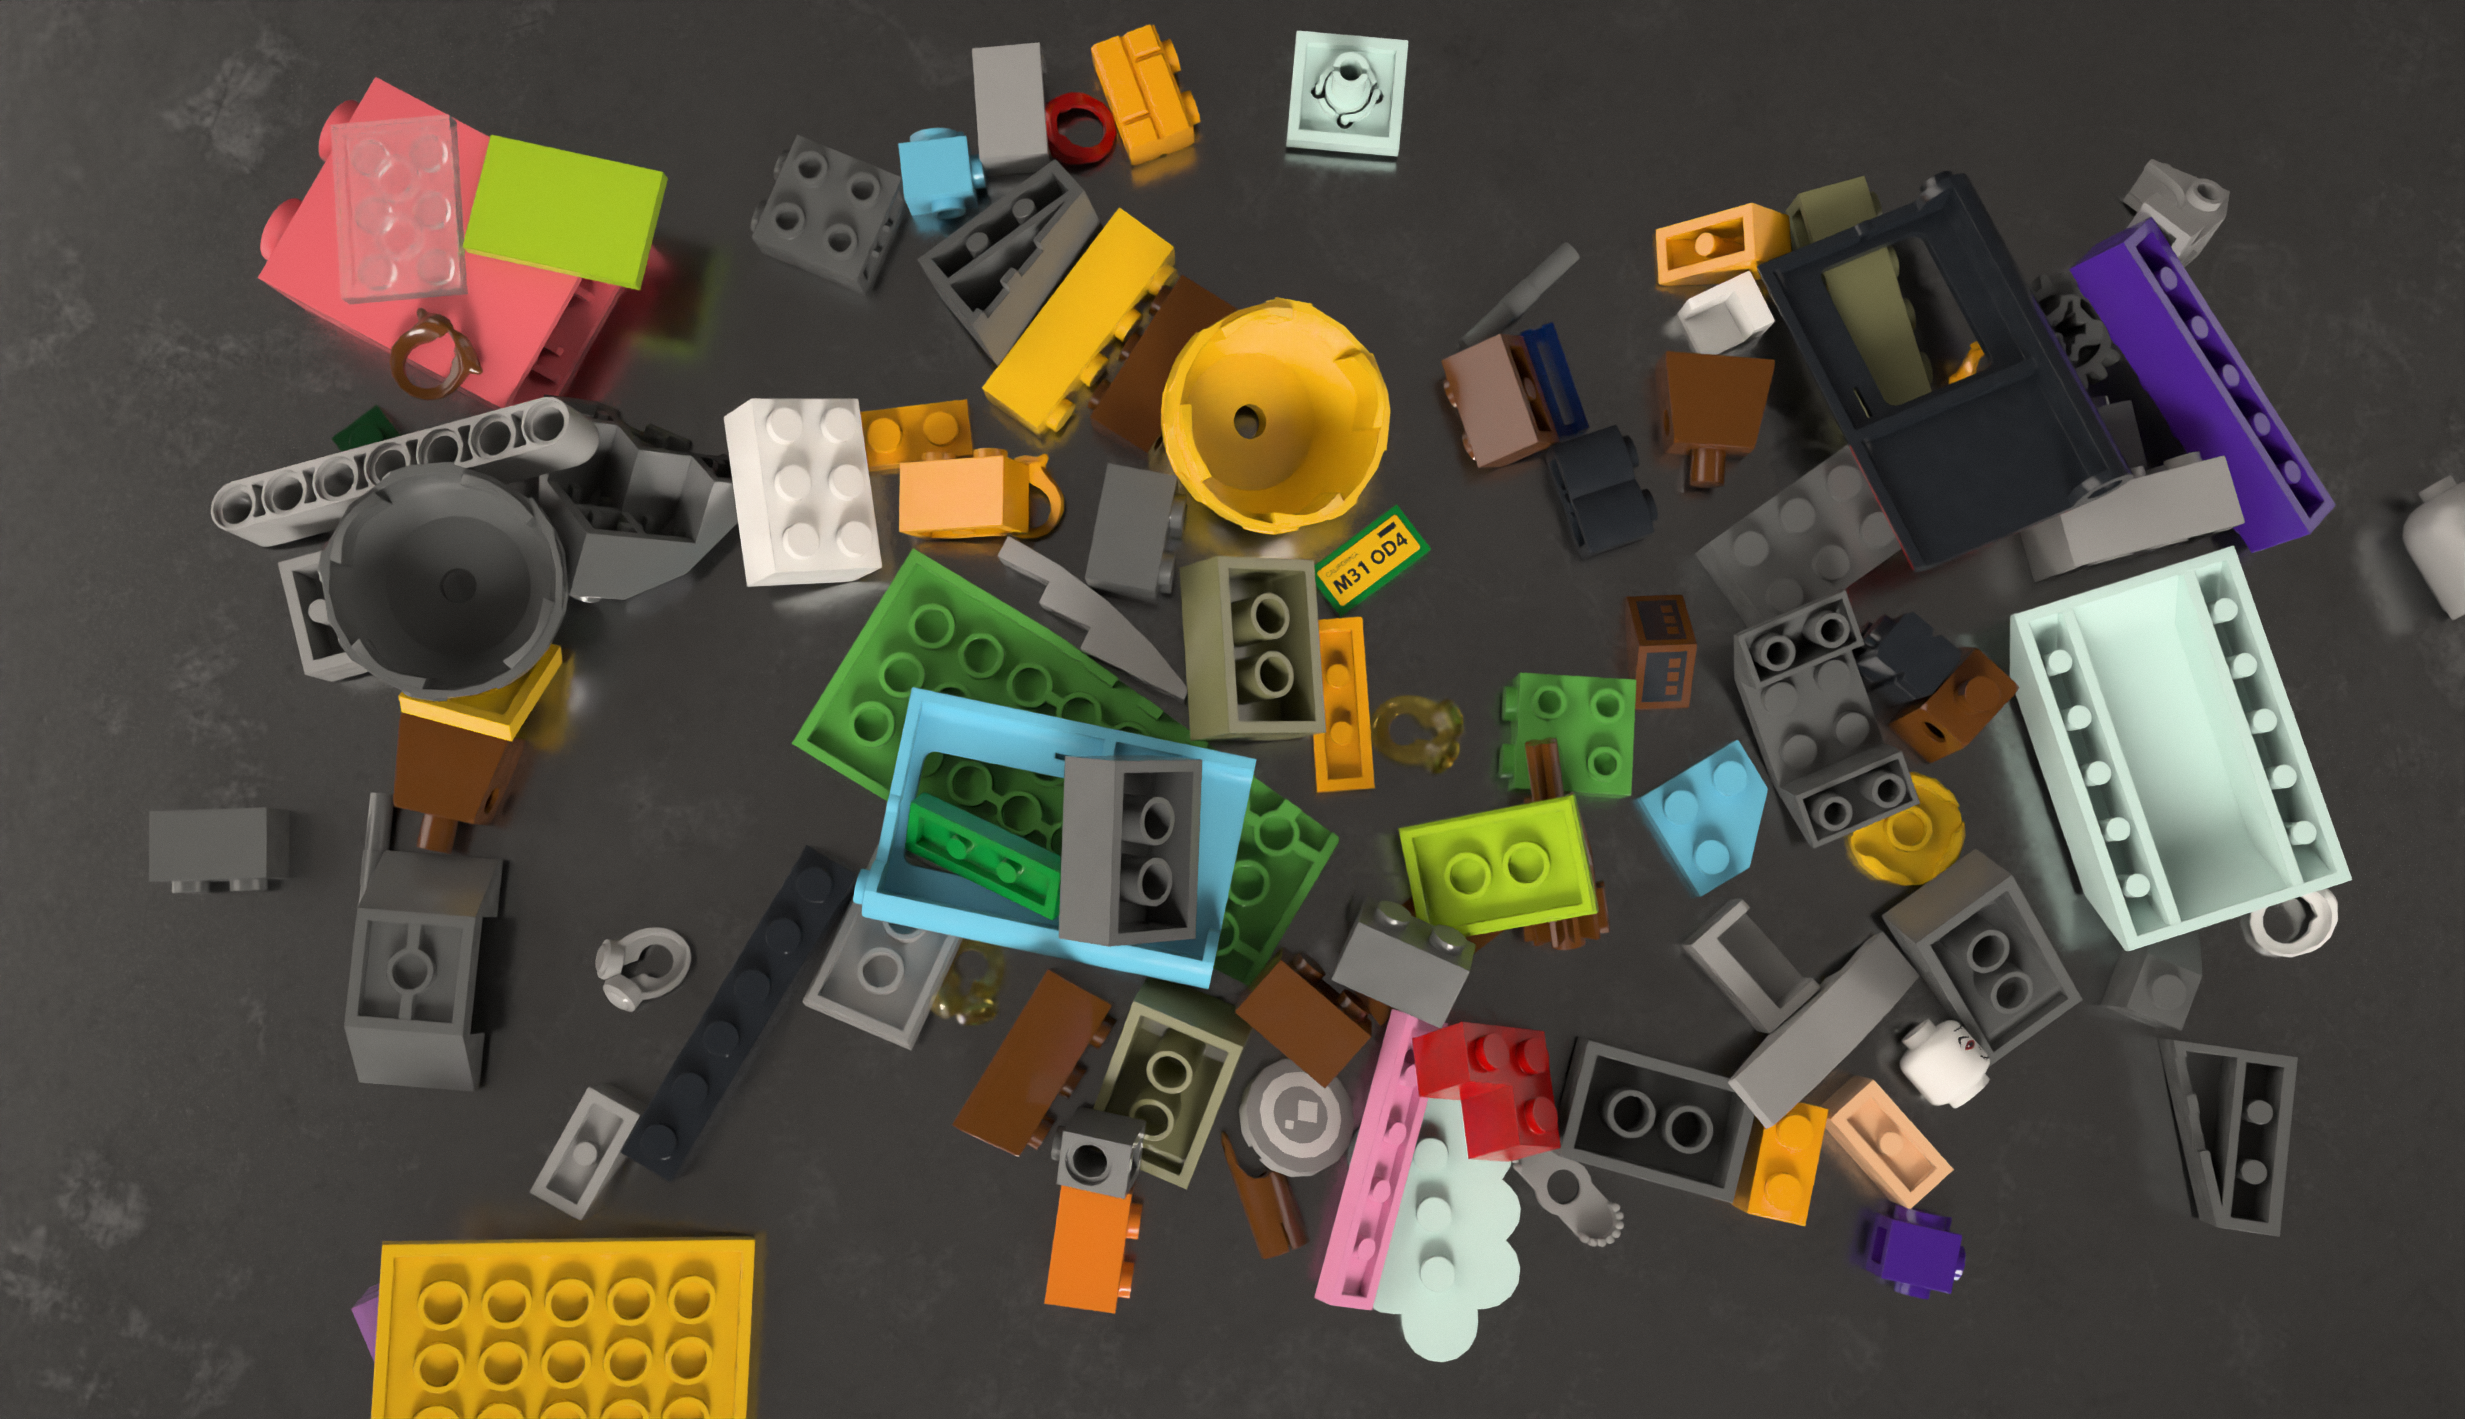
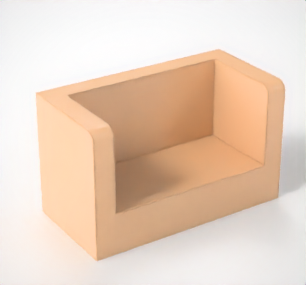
M1855 1075L1820 1106L1829 1109L1825 1128L1885 1196L1896 1204L1911 1209L1954 1170L1874 1079Z

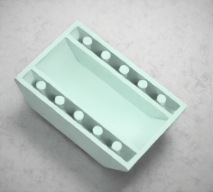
M2234 546L2010 616V678L2020 687L2015 694L2084 895L2125 951L2135 950L2352 880Z

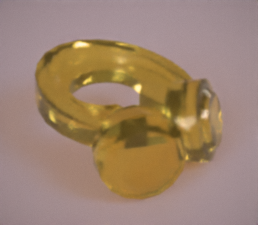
M1397 696L1382 703L1373 713L1370 721L1371 737L1376 747L1388 758L1407 765H1425L1432 773L1438 774L1447 770L1458 757L1460 745L1456 738L1464 731V721L1459 708L1448 698L1435 703L1420 696ZM1410 713L1418 718L1421 725L1435 727L1439 735L1432 741L1417 738L1414 743L1401 746L1392 740L1390 726L1398 715Z
M963 938L930 1010L943 1019L955 1015L958 1022L966 1026L980 1025L992 1020L996 1015L993 999L1002 985L1005 972L1003 952L1000 946ZM977 951L987 959L988 970L981 979L973 981L968 995L959 998L955 993L959 982V976L954 968L955 961L963 952Z

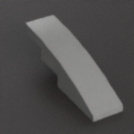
M1007 537L998 554L1000 561L1003 565L1047 586L1039 601L1042 609L1088 632L1080 648L1084 654L1183 705L1186 704L1188 700L1187 686L1154 645L1112 604L1059 564L1012 537Z
M1883 931L1864 942L1840 971L1825 978L1820 984L1821 988L1765 1038L1731 1077L1728 1084L1766 1129L1774 1126L1867 1036L1920 975Z

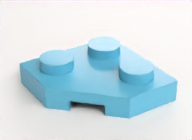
M1735 740L1637 798V801L1694 895L1701 897L1750 868L1768 788L1739 740Z

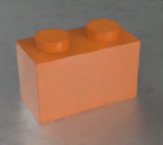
M1061 1185L1044 1304L1115 1314L1118 1298L1130 1299L1135 1263L1124 1261L1127 1238L1138 1240L1143 1204L1132 1202L1134 1187H1131L1126 1198L1122 1199Z

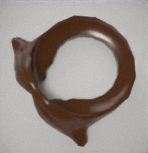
M418 308V322L392 346L389 359L391 374L399 388L414 398L425 401L444 399L454 393L470 374L480 375L483 373V369L472 343L465 335L454 329L447 317L437 313H429L423 308ZM448 332L455 343L454 352L456 355L451 362L452 366L449 376L436 387L421 388L415 386L406 375L405 364L408 355L419 345L432 342L437 337L441 338Z

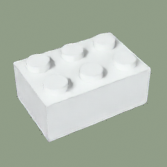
M751 398L724 416L747 587L852 582L882 568L858 399Z

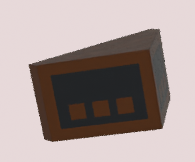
M1683 594L1626 596L1624 598L1628 679L1636 680L1635 710L1688 708L1697 642Z

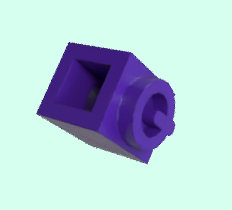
M1896 1204L1893 1216L1876 1212L1865 1270L1882 1279L1895 1281L1893 1290L1901 1294L1921 1299H1929L1931 1290L1951 1294L1954 1280L1957 1281L1961 1278L1965 1267L1966 1253L1964 1246L1961 1245L1962 1235L1950 1230L1952 1217L1914 1207L1908 1209Z

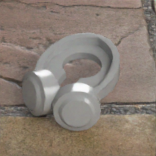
M659 927L635 931L620 941L604 940L597 952L595 965L598 977L605 980L603 985L605 995L616 1007L633 1012L643 1000L657 998L671 992L679 986L689 972L691 963L690 947L684 938L676 932ZM649 945H662L672 954V969L663 977L653 978L643 973L628 979L621 975L622 967L638 961L642 950Z

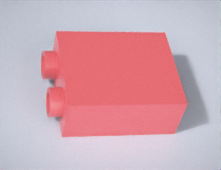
M375 77L360 103L355 100L344 101L335 108L327 119L319 139V155L325 164L304 200L301 201L297 198L286 200L269 218L264 228L260 245L262 256L268 261L258 278L302 308L388 354H391L392 346L418 322V308H423L429 313H437L447 317L454 329L465 335L472 343L483 369V373L480 375L470 374L457 391L493 410L544 397V394L559 396L621 286L468 253L462 246L490 137ZM447 332L441 338L437 337L432 342L421 344L414 348L408 355L406 363L443 383L450 374L451 362L456 356L454 352L455 343Z

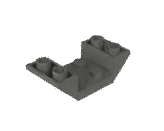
M1843 589L1734 634V679L1771 782L1807 842L1813 848H1817L1920 804L1902 751L1884 743L1852 653L1853 649L1864 645V641L1846 590Z
M384 851L357 907L344 1022L347 1040L360 1083L479 1091L485 1033L471 1032L482 919L483 917H497L503 859Z

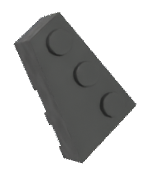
M1054 159L917 260L944 303L998 366L1102 231L1103 226L1084 189Z
M2158 1038L2199 1219L2218 1228L2280 1237L2298 1057Z

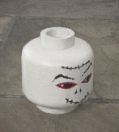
M1927 1019L1911 1030L1902 1040L1908 1047V1050L1900 1060V1068L1932 1105L1939 1106L1950 1103L1953 1108H1958L1978 1094L1990 1080L1985 1074L1990 1064V1058L1964 1027L1955 1020L1944 1021L1935 1026L1930 1019Z

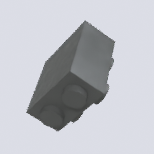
M797 135L791 149H784L777 159L773 173V179L776 183L768 201H760L754 211L751 221V231L754 232L752 239L765 255L866 295L906 203L902 177Z

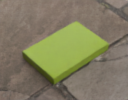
M491 135L462 247L471 254L640 290L668 178L664 172Z
M1575 794L1399 828L1416 917L1431 925H1446L1467 937L1599 912Z

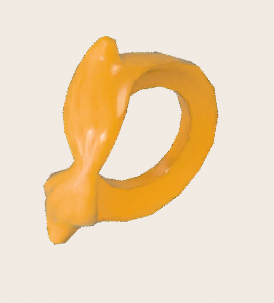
M1048 454L1036 457L1023 455L1013 459L1029 466V483L1040 488L1048 496L1051 512L1048 520L1043 525L1029 528L1028 534L1011 536L1020 539H1037L1049 534L1058 525L1064 512V495L1057 482L1046 469V464L1049 460Z

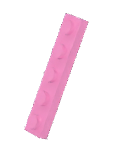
M1395 1009L1391 1010L1314 1297L1329 1305L1372 1310L1428 1102V1098L1419 1097L1412 1038L1439 1030L1440 1028ZM1444 1023L1442 1028L1448 1027V1024Z

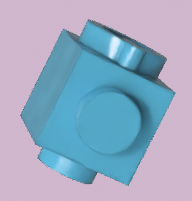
M929 128L912 134L910 142L898 143L904 199L911 215L932 213V216L935 218L950 219L964 215L966 213L965 209L978 208L976 189L986 188L985 170L979 159V154H972L964 132H957L949 128Z

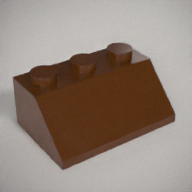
M1058 967L1048 969L952 1125L1017 1157L1024 1152L1027 1145L1038 1150L1056 1121L1047 1115L1058 1095L1069 1100L1086 1072V1069L1079 1066L1078 1062L1090 1044L1099 1050L1117 1022L1115 1018L1108 1015L1115 1003Z

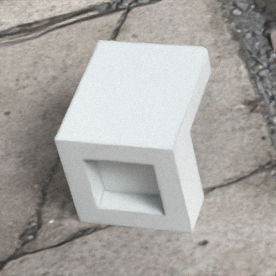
M1750 270L1688 299L1677 313L1696 352L1699 354L1721 355L1763 335L1775 322Z

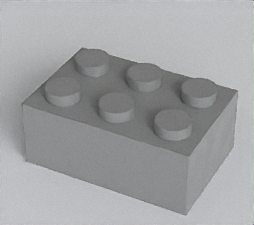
M2198 451L2163 462L2164 465L2146 471L2144 466L2130 468L2134 475L2133 478L2117 490L2020 531L2034 583L2194 543L2245 523L2225 455L2202 461Z

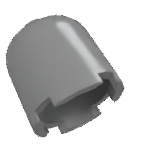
M2450 475L2418 493L2424 503L2408 515L2402 529V540L2407 552L2442 610L2446 611L2453 621L2465 615V481L2457 484Z

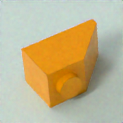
M1749 203L1656 229L1659 284L1663 286L1721 284L1749 270L1754 280L1762 279L1757 271L1758 265L1792 252L1789 215Z

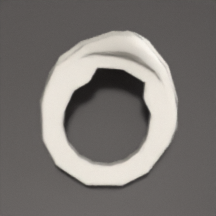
M2328 888L2301 896L2310 904L2315 917L2309 922L2307 932L2300 939L2291 943H2279L2267 935L2263 927V915L2266 908L2250 912L2248 924L2255 942L2272 955L2290 958L2320 948L2331 937L2338 922V902Z

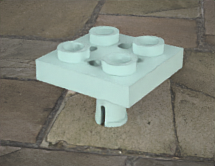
M1297 31L1286 147L1397 157L1400 145L1408 40ZM1315 88L1316 95H1320L1324 88L1325 98L1316 99L1312 96L1311 91ZM1370 93H1373V94H1372V97H1371V101L1369 102L1368 99H1369ZM1379 95H1381L1383 100L1379 104H1375L1376 100L1379 99ZM1341 117V124L1347 125L1352 122V126L1348 129L1340 128L1337 120Z

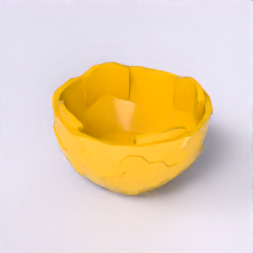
M1275 297L1274 300H1267L1266 303L1237 310L1208 328L1196 332L1175 359L1163 391L1161 429L1165 450L1173 470L1196 501L1208 506L1218 516L1243 526L1245 530L1276 535L1297 531L1300 527L1325 520H1332L1345 514L1357 503L1359 495L1378 469L1384 450H1387L1391 410L1388 390L1373 353H1369L1344 325L1313 307L1312 303ZM1242 406L1253 409L1259 420L1257 432L1249 439L1242 437L1234 425L1235 414Z

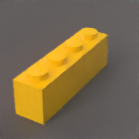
M1119 207L984 384L982 389L987 400L1041 440L1050 428L1055 432L1059 431L1075 409L1076 404L1071 400L1084 383L1089 387L1093 386L1106 370L1110 359L1105 355L1117 339L1126 342L1136 331L1143 319V314L1139 310L1151 294L1157 296L1164 285L1170 286L1177 273V270L1173 267L1175 264L1174 246Z

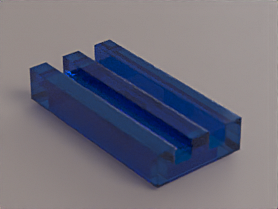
M1554 323L1542 325L1541 328L1533 331L1529 329L1521 332L1518 336H1523L1559 440L1587 432L1590 427ZM1542 341L1571 424L1568 425L1564 424L1537 343Z

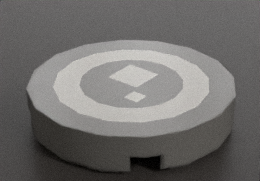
M1281 1059L1262 1069L1244 1089L1239 1108L1241 1132L1249 1147L1253 1146L1255 1152L1262 1157L1259 1160L1270 1170L1289 1177L1312 1176L1337 1162L1350 1145L1355 1124L1352 1102L1341 1081L1335 1077L1326 1088H1323L1290 1059Z

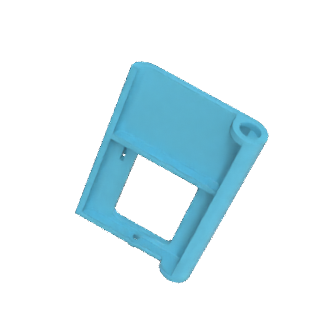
M912 687L876 860L873 862L870 870H860L855 885L853 902L862 905V916L866 918L1209 989L1257 759ZM932 752H941L1064 778L1065 756L1156 755L1202 759L1196 939L1111 947L1060 939L1059 915L1052 921L962 876L910 864L905 857L911 801L918 794L926 756Z

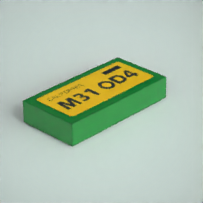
M1396 504L1314 565L1316 589L1337 617L1342 618L1428 554L1431 548Z

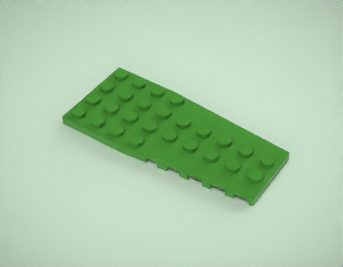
M914 548L909 553L792 742L796 747L888 801L912 687L1216 750L1207 741H1191L1189 729L1170 717L1150 700L1120 681L1118 677L1061 636ZM932 752L926 756L917 797L926 792L1062 857L1064 778L941 752ZM1254 775L1213 969L1247 986L1265 967L1339 843V837L1335 833L1330 832L1309 817L1286 798L1284 799L1255 778Z

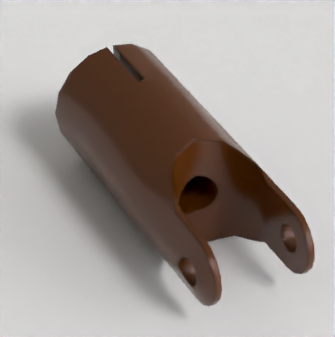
M1222 1131L1221 1144L1261 1258L1276 1257L1290 1252L1288 1246H1290L1291 1250H1295L1310 1242L1287 1175L1272 1171L1265 1166L1255 1176H1248L1238 1164L1228 1135L1225 1131Z

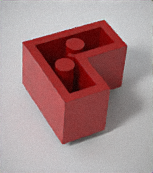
M1460 1022L1412 1038L1419 1097L1461 1100L1468 1159L1510 1162L1561 1148L1558 1114L1555 1108L1549 1067V1053L1544 1031Z

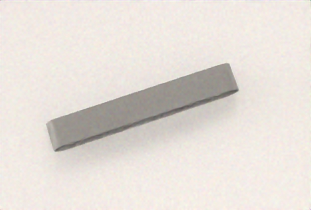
M542 397L232 481L224 485L216 493L211 505V515L214 523L223 530L262 547L275 546L335 530L348 506L381 482L383 477L390 471L414 464L453 462L455 465L493 476L504 484H510L578 466L588 461L598 447L599 433L597 426L589 418L554 397Z

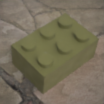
M1215 556L1180 567L1190 740H1289L1326 733L1314 560Z

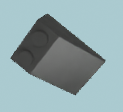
M1976 848L1882 915L1905 956L1951 1019L1959 1022L1990 1058L1989 1067L2083 1000L2013 875Z

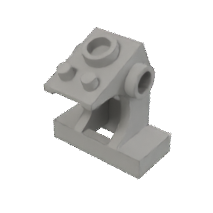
M2151 159L2123 200L2124 203L2137 212L2127 228L2152 216L2178 259L2186 267L2200 254L2225 219L2230 191L2221 188L2220 185L2212 180L2199 179L2175 169L2169 164H2163Z

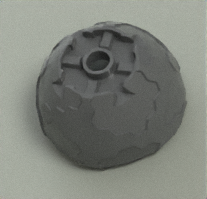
M453 462L414 464L387 473L381 482L348 506L330 541H327L322 548L318 565L328 622L337 634L338 642L348 657L364 667L377 679L384 680L391 686L402 690L405 695L430 701H447L449 698L477 695L493 688L500 689L527 673L549 649L565 616L569 595L565 551L552 522L541 506L532 497L527 498L495 477L455 465ZM456 570L469 571L474 576L477 584L474 596L464 603L451 601L444 591L446 578Z

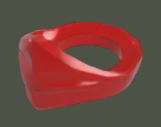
M1069 92L1045 103L1048 147L1052 158L1066 164L1079 165L1098 162L1110 153L1117 136L1113 114L1103 102L1085 93ZM1071 108H1084L1093 112L1103 125L1104 134L1102 141L1093 147H1082L1073 144L1066 136L1058 133V114L1065 113Z

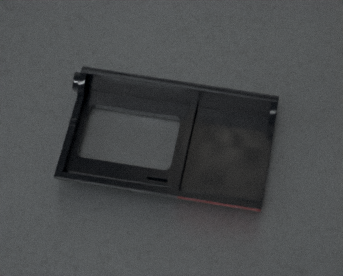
M1952 171L1940 172L1926 180L1920 187L1921 194L1912 203L1873 219L1863 221L1851 228L1757 266L1759 275L1914 572L1931 569L2097 500L2117 490L2134 476L1969 176L1965 173L1953 175ZM1917 237L1927 247L1984 352L1989 366L1983 371L1895 406L1890 405L1884 400L1821 280V274L1904 239ZM1855 390H1856V392H1857V394H1858V396H1859V398H1860V400H1861V402H1862V404H1863L1865 410L1867 411V413H1868V415H1869V418L1867 417V415H1866V413H1865V411H1864L1862 405L1860 404V402H1859V400H1858V398H1857V396H1856V394H1855V392H1854Z

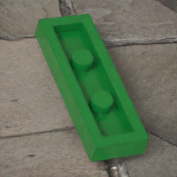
M923 792L911 801L905 842L906 850L1052 921L1059 915L1061 856L926 792Z

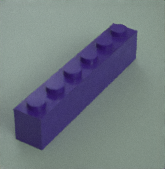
M2152 216L2097 243L2071 266L2069 271L2075 278L2080 292L2089 300L2106 326L2111 340L2120 348L2137 374L2142 388L2151 396L2169 424L2171 433L2180 441L2187 454L2199 451L2202 461L2225 455L2245 523L2233 527V529L2240 534L2251 553L2311 534L2336 504Z

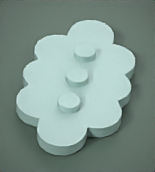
M1428 1098L1373 1308L1383 1313L1400 1314L1404 1337L1414 1352L1430 1361L1446 1362L1457 1359L1469 1350L1476 1338L1478 1327L1477 1309H1487L1500 1305L1511 1297L1518 1285L1520 1265L1516 1252L1506 1240L1519 1223L1521 1207L1518 1196L1502 1180L1511 1165V1161L1468 1159L1461 1100ZM1360 1127L1354 1131L1350 1145L1347 1148L1346 1159L1348 1166L1351 1163Z

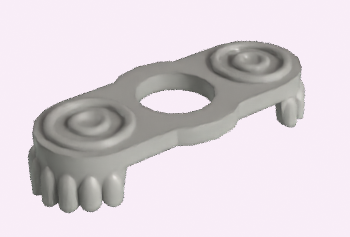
M1552 1151L1511 1161L1513 1169L1535 1191V1196L1540 1205L1551 1214L1558 1215L1573 1233L1579 1237L1581 1242L1588 1243L1590 1246L1598 1245L1604 1247L1606 1243L1612 1244L1615 1238L1621 1235L1619 1229L1624 1227V1223L1621 1221L1623 1213L1619 1211L1620 1205L1609 1202L1592 1184L1591 1176L1579 1162L1559 1157ZM1557 1170H1569L1578 1180V1194L1570 1203L1559 1204L1552 1200L1548 1194V1179Z

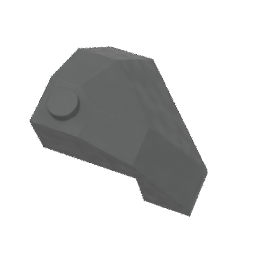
M544 394V397H554L563 401L589 418L597 426L599 433L598 447L588 461L578 466L540 475L539 505L552 522L565 551L569 596L589 603L599 602L602 598L625 600L685 575L738 523L728 455L723 453L719 456L693 453L688 450L691 442L690 439L651 423L646 425L644 432L633 428L620 420L618 409L598 401Z

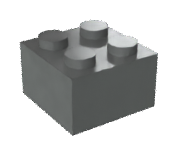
M1107 464L1085 575L1088 587L1100 596L1158 607L1161 592L1171 594L1177 567V560H1175L1176 551L1169 550L1171 538L1182 539L1188 505H1186L1187 495L1179 493L1177 476L1117 464Z

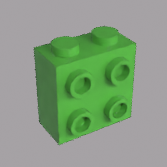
M1520 673L1513 678V687H1504L1502 699V720L1511 721L1510 744H1501L1499 758L1500 778H1508V792L1531 793L1525 742L1552 737L1557 738L1564 791H1572L1575 796L1607 798L1631 796L1636 680Z

